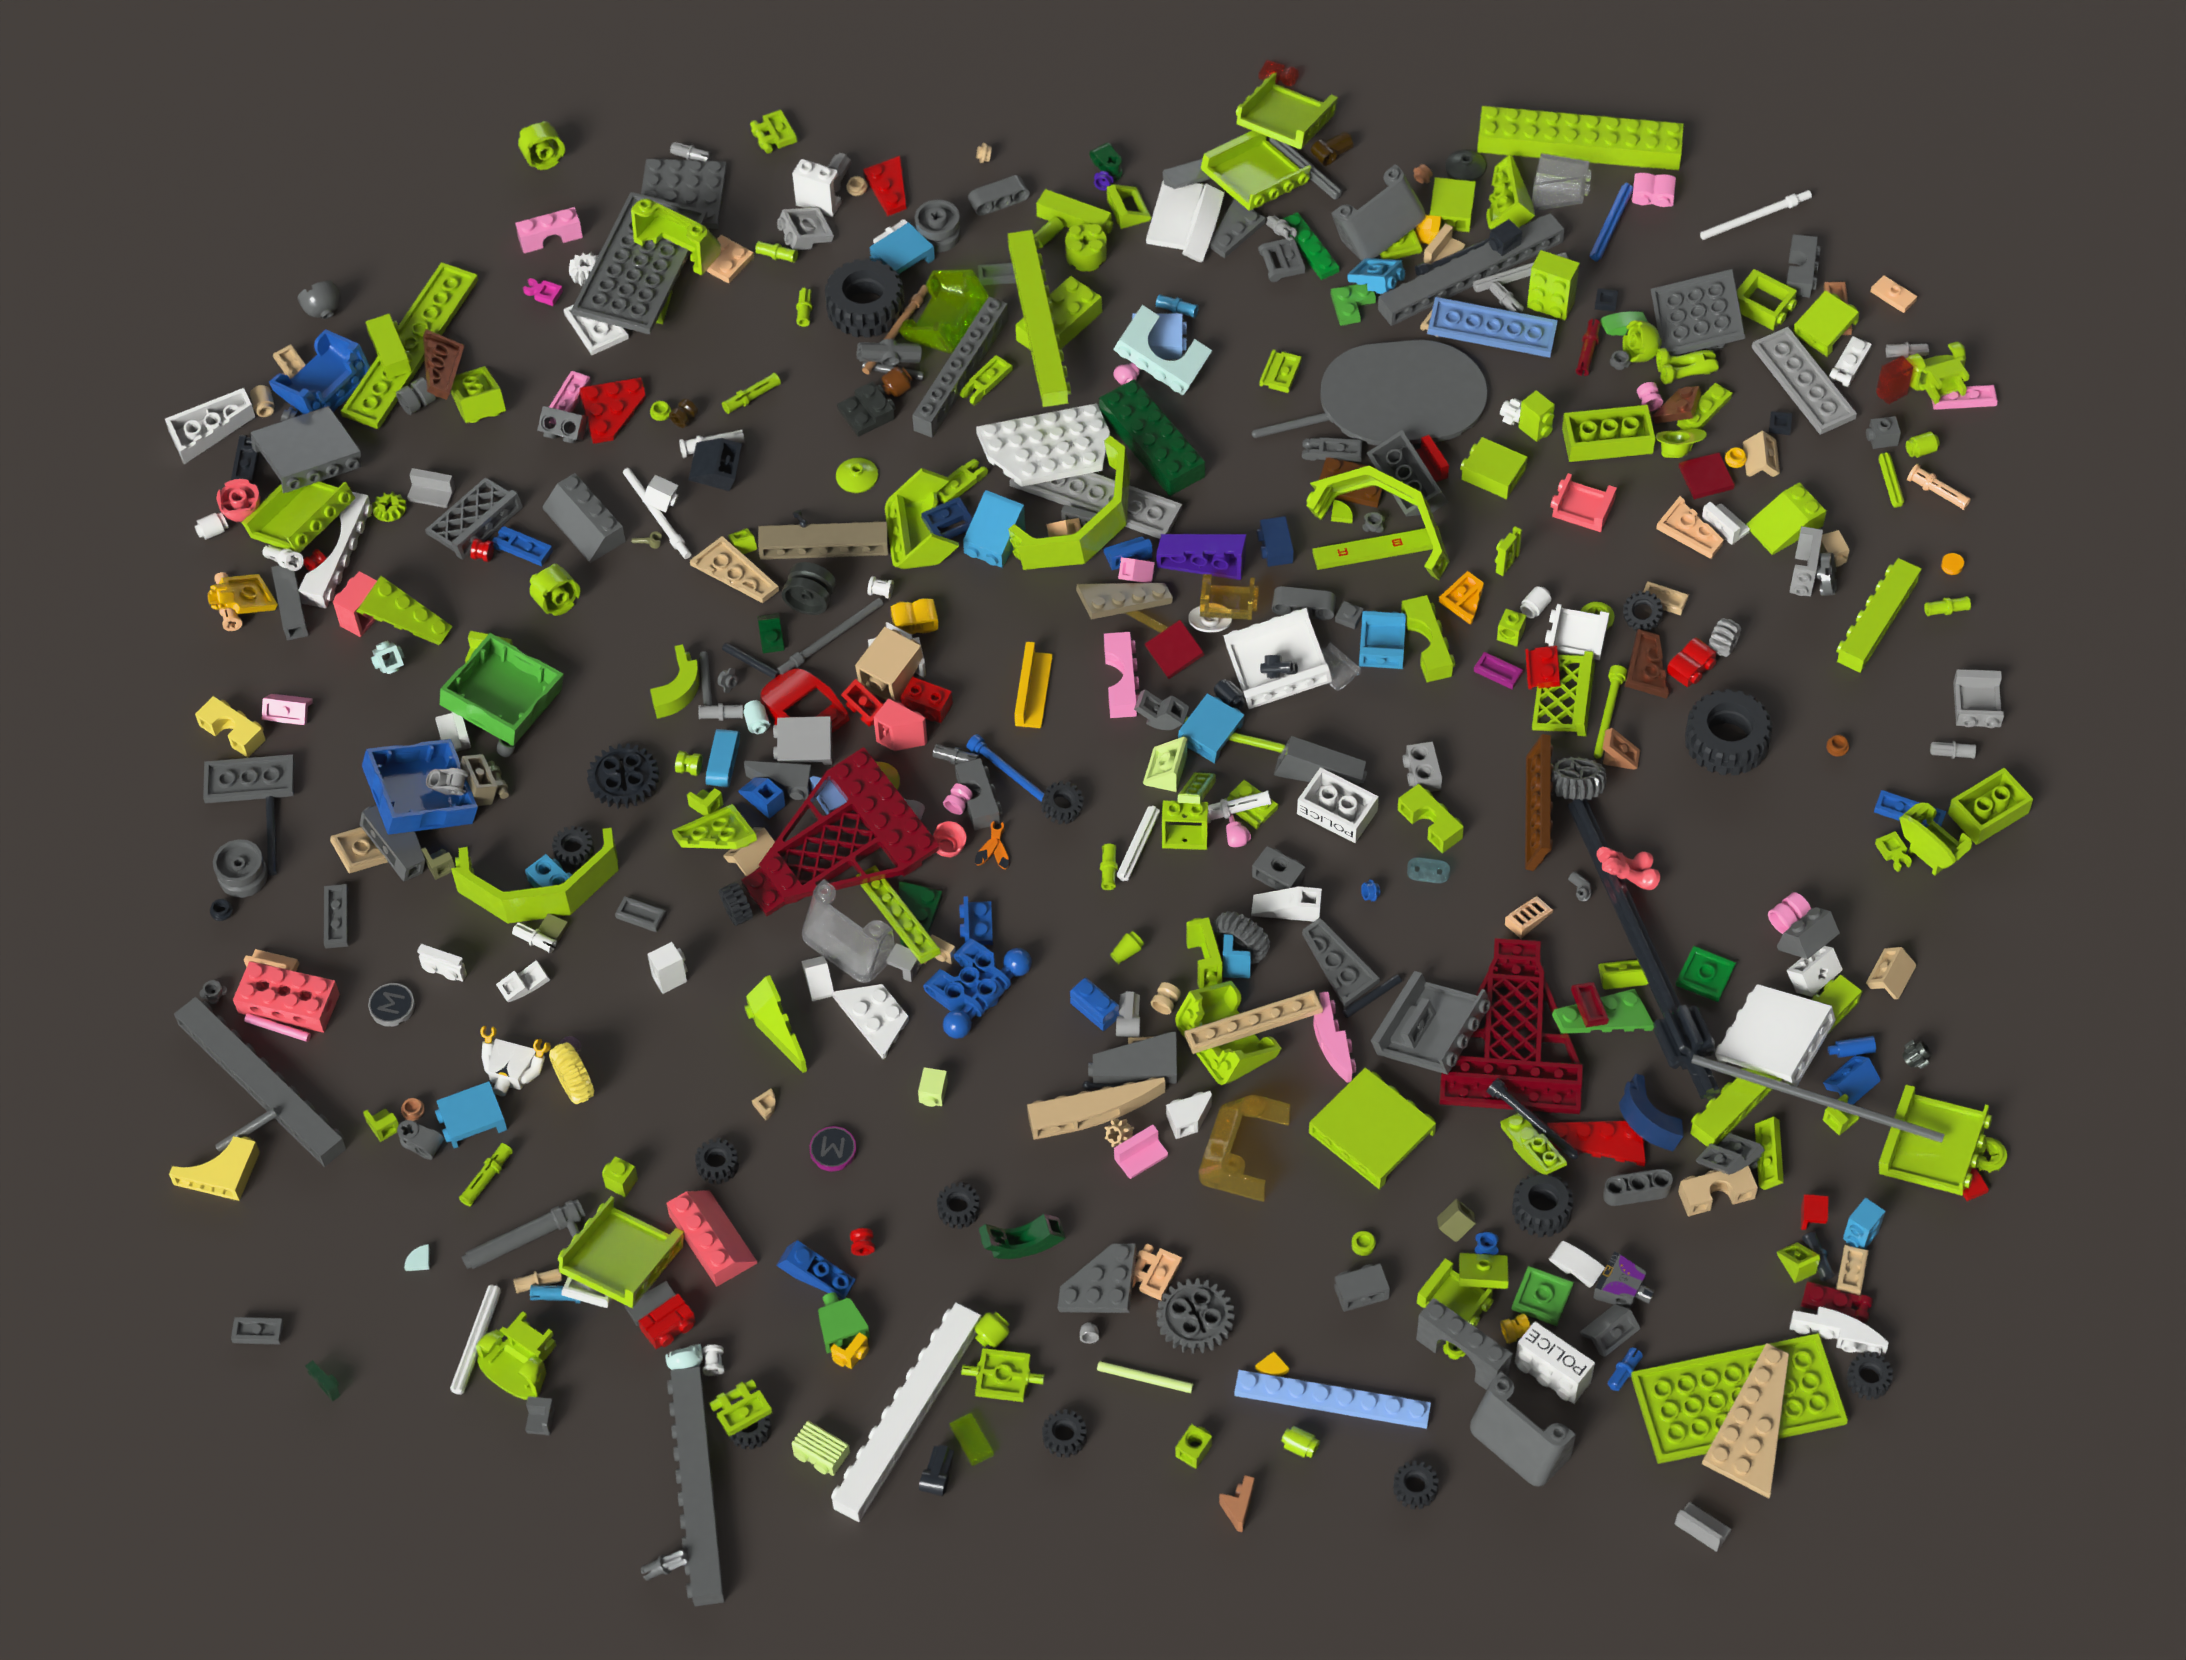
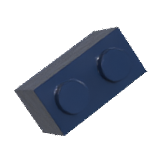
M1286 517L1260 520V529L1256 530L1258 542L1262 541L1263 546L1260 547L1262 559H1266L1267 566L1293 563V547Z

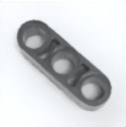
M1015 175L974 189L969 193L968 200L976 214L982 216L1023 202L1029 197L1030 192L1022 178Z
M1280 586L1274 590L1272 611L1284 616L1295 610L1306 608L1309 618L1329 620L1334 617L1336 595L1329 591Z
M1664 1169L1613 1176L1607 1179L1605 1183L1603 1199L1611 1206L1663 1199L1670 1194L1673 1177L1669 1171ZM1657 1182H1662L1665 1186H1660ZM1633 1186H1640L1643 1189H1635ZM1616 1189L1619 1193H1613L1610 1190Z

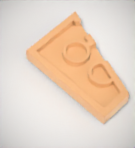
M1679 496L1657 523V529L1712 559L1723 545L1724 540L1708 523H1704L1697 516L1698 513L1693 508L1690 509L1685 504V500Z

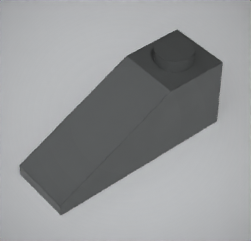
M759 761L744 762L745 773L748 778L770 779L783 791L784 797L801 800L807 799L810 795L809 778L812 777L811 765Z

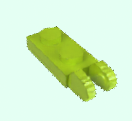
M995 355L969 379V382L962 388L960 396L965 399L975 388L976 391L970 397V403L976 405L982 400L984 395L991 391L1013 370L1012 365Z
M976 459L969 461L964 466L962 465L948 476L949 482L937 492V499L944 504L958 498L975 485L977 481L980 482L987 475L988 469L983 466L972 473L979 465Z

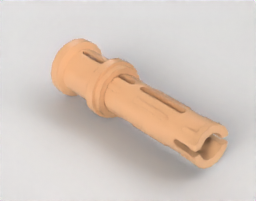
M1916 464L1908 475V481L1916 482L1925 491L1931 490L1962 508V510L1966 509L1971 498L1938 480L1936 474H1930L1921 469L1919 464Z
M224 572L216 574L214 577L216 584H219L221 578L229 577L228 574ZM234 609L219 610L220 615L223 616L222 624L225 630L235 631L241 628L242 620Z

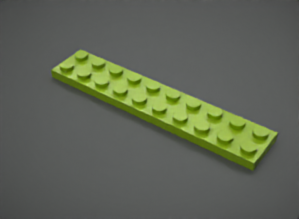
M441 262L399 324L400 332L398 336H403L406 343L404 350H409L413 362L409 363L411 372L387 379L381 362L377 357L342 408L341 415L343 417L376 429L380 428L398 401L396 392L408 386L425 361L423 340L425 330H430L439 335L443 334L477 283V274Z

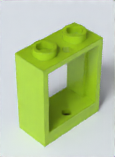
M1755 269L1737 289L1741 314L1771 330H1774L1778 324L1781 325L1785 321L1788 311H1793L1797 304V290ZM1756 288L1782 300L1775 311L1749 299Z
M1163 800L1162 848L1207 850L1208 802L1190 804ZM1169 822L1202 823V826L1169 825Z

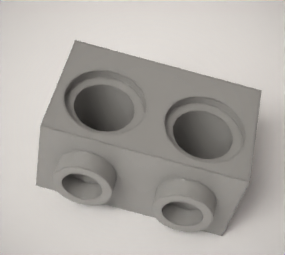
M1433 742L1407 745L1406 754L1403 755V764L1405 768L1409 769V773H1407L1409 786L1414 787L1420 784L1430 792L1441 790L1442 776Z

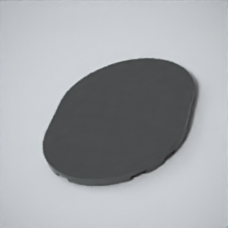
M1410 340L1362 345L1342 353L1331 362L1323 375L1320 398L1323 410L1332 423L1334 422L1341 429V432L1353 439L1358 438L1367 441V444L1378 446L1403 430L1411 444H1420L1421 438L1430 435L1434 442H1439L1460 436L1462 432L1472 428L1478 422L1485 409L1487 386L1479 367L1472 359L1458 349L1435 341Z

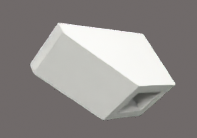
M1211 1091L1205 1093L1198 1092L1192 1097L1183 1100L1176 1099L1166 1105V1116L1176 1139L1199 1131L1212 1106Z

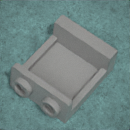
M1801 526L1795 559L1808 562L1807 566L1795 565L1790 593L1811 597L1823 530Z
M1956 670L1953 681L1956 726L2001 727L2004 718L2000 700L2001 671Z
M830 716L777 718V725L773 726L774 738H777V746L773 748L774 760L777 759L778 763L823 762L824 765H833L832 720Z

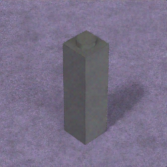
M280 565L271 567L282 625L287 641L308 636L302 601L298 592L299 585L296 572L283 568Z

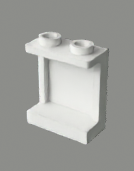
M801 159L793 172L796 205L803 208H819L822 214L833 217L841 204V197L834 195L833 182L838 175L837 170Z
M1557 604L1556 610L1552 609L1549 622L1553 623L1552 631L1547 630L1545 643H1549V646H1557L1559 653L1575 656H1584V651L1593 652L1595 660H1600L1609 613L1600 611V615L1565 609L1562 608L1561 604Z

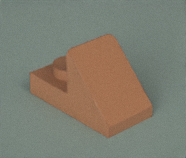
M1613 728L1605 730L1602 748L1605 750L1603 764L1633 770L1637 769L1640 750Z
M1244 1476L1243 1484L1238 1483L1235 1497L1225 1494L1219 1495L1221 1507L1239 1532H1243L1254 1489V1478Z

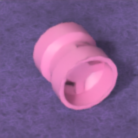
M1654 382L1644 383L1637 389L1639 399L1642 400L1641 404L1648 405L1649 412L1655 411L1663 405L1661 395L1658 394L1659 390Z
M954 784L951 789V795L945 798L943 805L951 813L960 815L965 810L967 801L972 799L973 793L962 784Z

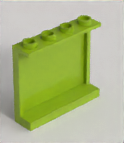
M1273 73L1264 80L1260 87L1255 89L1251 96L1247 97L1243 104L1238 106L1236 110V115L1238 116L1236 124L1302 149L1335 115L1338 97L1330 95L1322 103L1276 85L1277 73Z
M1252 130L1204 153L1201 170L1250 211L1270 200L1276 199L1286 192H1290L1294 188L1306 184L1309 180L1311 166L1308 165L1300 169L1266 140L1265 135Z
M319 481L287 493L282 492L281 484L259 505L255 512L247 516L241 523L251 538L300 553L355 499V496L346 482L339 487H335Z
M1364 1068L1309 1122V1134L1379 1190L1386 1184V1176L1426 1136L1430 1134L1433 1137L1436 1123L1429 1114L1422 1113L1411 1100L1403 1098L1395 1087L1388 1086L1377 1073L1370 1072L1367 1068Z
M1905 1085L1894 1118L1943 1133L1944 1138L1942 1143L1891 1127L1879 1160V1174L1963 1196L1965 1187L1969 1188L1972 1182L1973 1174H1970L1971 1169L1976 1168L1978 1164V1148L1982 1149L1985 1143L1986 1135L1983 1134L1984 1130L1989 1129L1991 1125L1992 1115H1989V1105H1985L1982 1112L1915 1095V1087Z
M611 1196L606 1203H602L599 1206L596 1215L587 1220L584 1229L574 1235L567 1249H562L558 1256L559 1272L633 1308L683 1248L684 1231L675 1228L669 1235L614 1208V1197Z

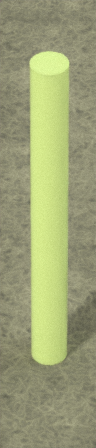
M1099 1361L1097 1371L1191 1393L1193 1388L1192 1383Z

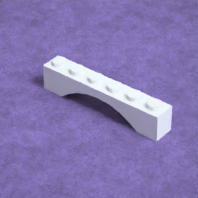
M352 492L355 499L339 514L341 534L335 549L321 565L305 575L298 590L303 604L326 609L329 601L333 600L335 588L342 580V572L349 565L351 552L356 549L357 539L364 531L365 521L367 517L371 516L372 505L368 495Z

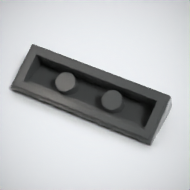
M1203 159L1163 170L1164 185L1173 189L1211 178L1201 170Z

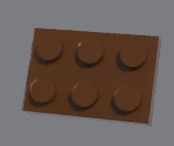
M1326 457L1319 480L1366 467L1367 465ZM1369 486L1340 494L1334 499L1378 508L1383 489L1378 486Z

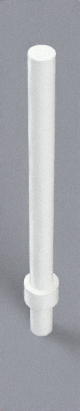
M1808 190L1797 195H1789L1785 197V200L1700 232L1701 238L1704 240L1786 207H1795L1799 202L1810 199L1812 197L1811 192Z
M626 468L623 474L643 500L646 490L631 469ZM645 503L670 538V543L674 549H678L684 559L690 558L691 553L685 546L682 536L675 532L659 509Z

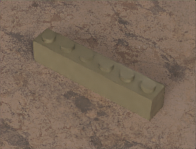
M887 522L808 524L805 528L794 524L759 526L758 549L760 560L888 555Z

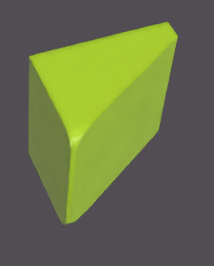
M744 529L728 536L731 544L743 555L757 549L754 536L749 529Z

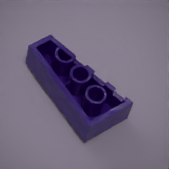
M1161 534L1156 554L1157 567L1241 580L1246 560V534Z

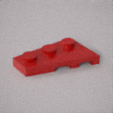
M900 156L863 169L866 180L887 216L906 210Z

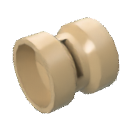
M1163 982L1157 989L1158 995L1153 997L1151 1006L1162 1014H1170L1174 1008L1173 1003L1179 999L1181 992L1176 986Z

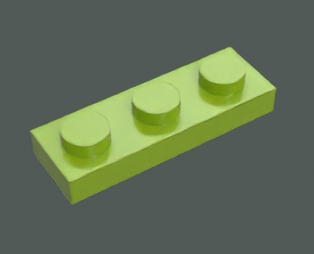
M1715 382L1700 397L1694 417L1692 419L1678 420L1677 426L1683 430L1702 429L1732 398V392Z
M1775 1117L1755 1124L1756 1143L1761 1144L1764 1149L1762 1157L1757 1161L1759 1187L1764 1190L1784 1183L1780 1122Z

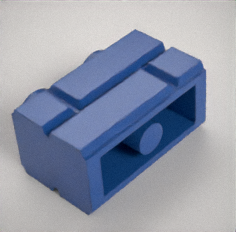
M1088 978L1081 980L1070 991V1004L1102 1031H1105L1117 1020L1119 1005Z

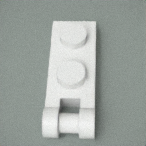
M1852 336L1836 366L1832 369L1829 379L1834 382L1837 380L1842 382V385L1849 387L1868 355L1872 344Z

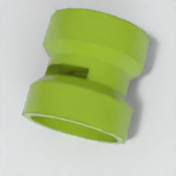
M679 751L675 762V772H689L691 775L698 776L702 767V755L696 753L689 755L685 751Z

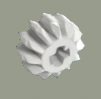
M583 252L582 256L575 255L574 260H570L569 274L574 283H579L581 287L585 284L598 255L594 256L592 252L585 255Z

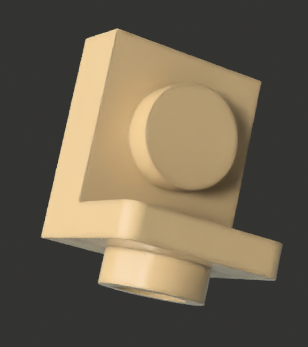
M931 935L930 937L940 948L941 952L935 958L941 962L946 961L952 964L955 960L953 956L956 952L955 946Z

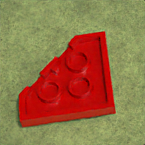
M641 378L579 388L584 412L588 416L587 423L593 444L613 441L622 426L626 425L634 415L636 408L644 402L646 394Z

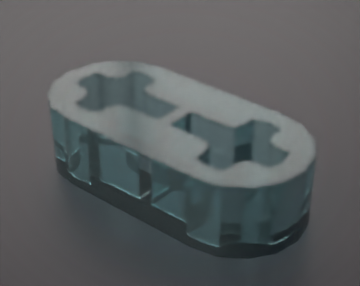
M1413 858L1408 862L1407 875L1416 881L1444 883L1449 879L1450 866L1441 860ZM1415 866L1420 867L1419 872L1415 871ZM1438 869L1442 870L1441 875L1437 874Z

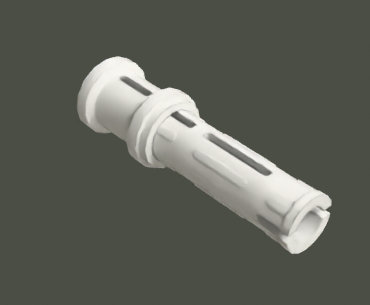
M742 429L710 437L699 435L695 439L685 441L679 439L682 457L686 458L687 455L694 454L697 442L724 438L744 443Z
M273 545L263 548L264 557L278 562L283 568L297 571L303 565L302 555L291 549H280Z
M1269 791L1231 801L1221 799L1219 803L1208 805V823H1211V820L1222 817L1227 819L1233 813L1272 804Z

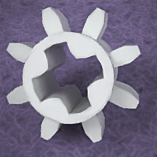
M1514 398L1511 399V402L1508 400L1504 402L1500 410V415L1504 416L1503 422L1509 425H1514L1515 422L1519 423L1522 401Z

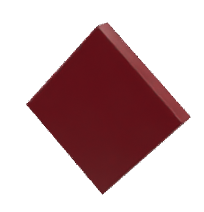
M1719 452L1679 462V469L1693 499L1734 489V483Z
M1181 620L1144 644L1168 679L1205 655Z

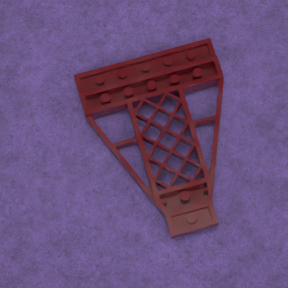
M863 747L826 771L759 863L760 868L741 879V882L767 917L784 905L798 902L805 897L899 875L905 877L922 866L923 860L940 850V845ZM831 781L847 802L826 816H823L813 805V802L827 782ZM810 809L818 821L785 842L806 811ZM845 818L857 820L855 828L843 827ZM841 819L840 826L832 825ZM860 821L868 830L859 829ZM826 831L838 832L837 841L825 839ZM822 832L821 838L814 837L815 835ZM842 832L854 834L852 843L840 841ZM857 835L869 836L868 843L865 845L857 844ZM808 842L820 844L818 853L806 851ZM804 843L803 850L795 849ZM823 845L835 846L834 855L823 854ZM839 847L851 848L850 855L847 857L837 856ZM879 848H882L896 868L866 875L858 862ZM789 854L801 856L800 864L788 863ZM805 857L817 858L815 867L804 866ZM820 859L832 860L831 867L828 869L819 868ZM852 866L860 874L858 877L826 884ZM791 869L798 870L797 877L794 875ZM802 871L813 872L812 880H800Z
M1495 938L1494 958L1476 993L1478 996L1480 991L1484 989L1491 1005L1486 1013L1485 1028L1477 1029L1471 1036L1484 1039V1058L1459 1056L1457 1063L1451 1068L1448 1075L1441 1073L1440 1105L1514 1110L1501 1098H1493L1486 1092L1489 1086L1499 1078L1506 1084L1507 1092L1530 1111L1580 1115L1583 1065L1578 1060L1568 1033H1561L1559 1027L1560 1034H1546L1542 1032L1543 1000L1547 1001L1551 1013L1557 1009L1540 963L1541 941ZM1500 987L1508 988L1511 992L1503 997L1497 989ZM1522 989H1530L1533 994L1526 998L1520 991ZM1492 994L1499 1000L1494 1005H1492ZM1513 996H1516L1521 1001L1516 1007L1508 1002ZM1536 998L1537 1008L1531 1003ZM1501 1005H1504L1510 1011L1503 1017L1496 1011ZM1525 1006L1533 1012L1527 1018L1519 1012ZM1491 1014L1498 1020L1493 1025H1491ZM1512 1016H1515L1521 1022L1516 1027L1507 1022ZM1537 1017L1535 1028L1530 1022ZM1501 1025L1509 1031L1502 1037L1495 1031ZM1525 1026L1532 1032L1527 1038H1524L1518 1032ZM1490 1034L1497 1040L1491 1046ZM1512 1036L1520 1042L1514 1048L1506 1042ZM1534 1038H1536L1535 1048L1529 1043ZM1541 1043H1564L1572 1064L1541 1062ZM1500 1045L1508 1051L1502 1057L1494 1051ZM1524 1046L1531 1052L1525 1059L1517 1052ZM1513 1056L1516 1060H1510L1508 1058Z

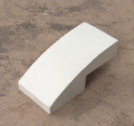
M534 961L518 974L513 971L496 985L507 1002H511L538 989L550 981V978L540 963Z
M1565 1241L1560 1242L1549 1258L1564 1273H1572L1588 1287L1594 1285L1605 1269L1595 1259Z

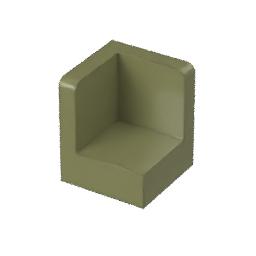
M426 848L421 849L425 863L435 880L451 873V868H455L450 853H446L444 849L429 855Z
M1455 1199L1437 1217L1439 1229L1455 1242L1476 1224L1474 1212L1458 1199Z

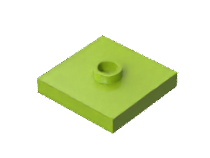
M1460 1253L1459 1286L1508 1288L1507 1256Z

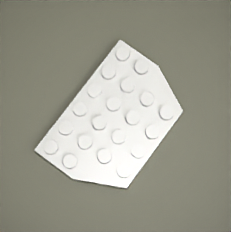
M1097 403L978 426L976 430L988 461L992 465L996 464L1002 468L1003 473L1013 478L1014 482L1021 487L1102 471L1106 456L1104 440L1110 436V431Z

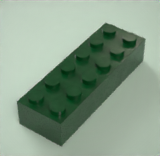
M1135 379L1099 397V409L1103 418L1169 496L1205 478V461Z

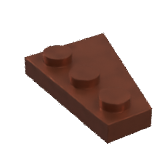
M1638 629L1625 687L1667 699L1669 692L1665 683L1666 673L1663 670V655L1659 635Z

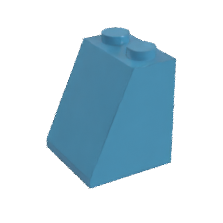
M986 490L964 537V553L972 558L986 561L990 565L1003 568L1013 551L1008 529L1015 524L1025 532L1024 505Z

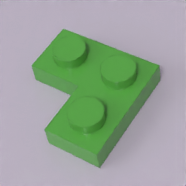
M1367 284L1331 289V297L1340 326L1359 323L1361 317L1357 306L1376 303L1374 291H1368Z

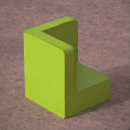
M715 788L710 793L702 789L697 795L692 792L687 794L689 806L703 816L719 810L724 805L722 793Z
M1844 1094L1837 1100L1847 1103L1849 1097ZM1831 1107L1825 1109L1823 1121L1839 1136L1859 1119V1116Z
M383 1109L371 1116L368 1110L363 1112L367 1124L380 1142L397 1133L398 1121L394 1114H390L387 1109Z

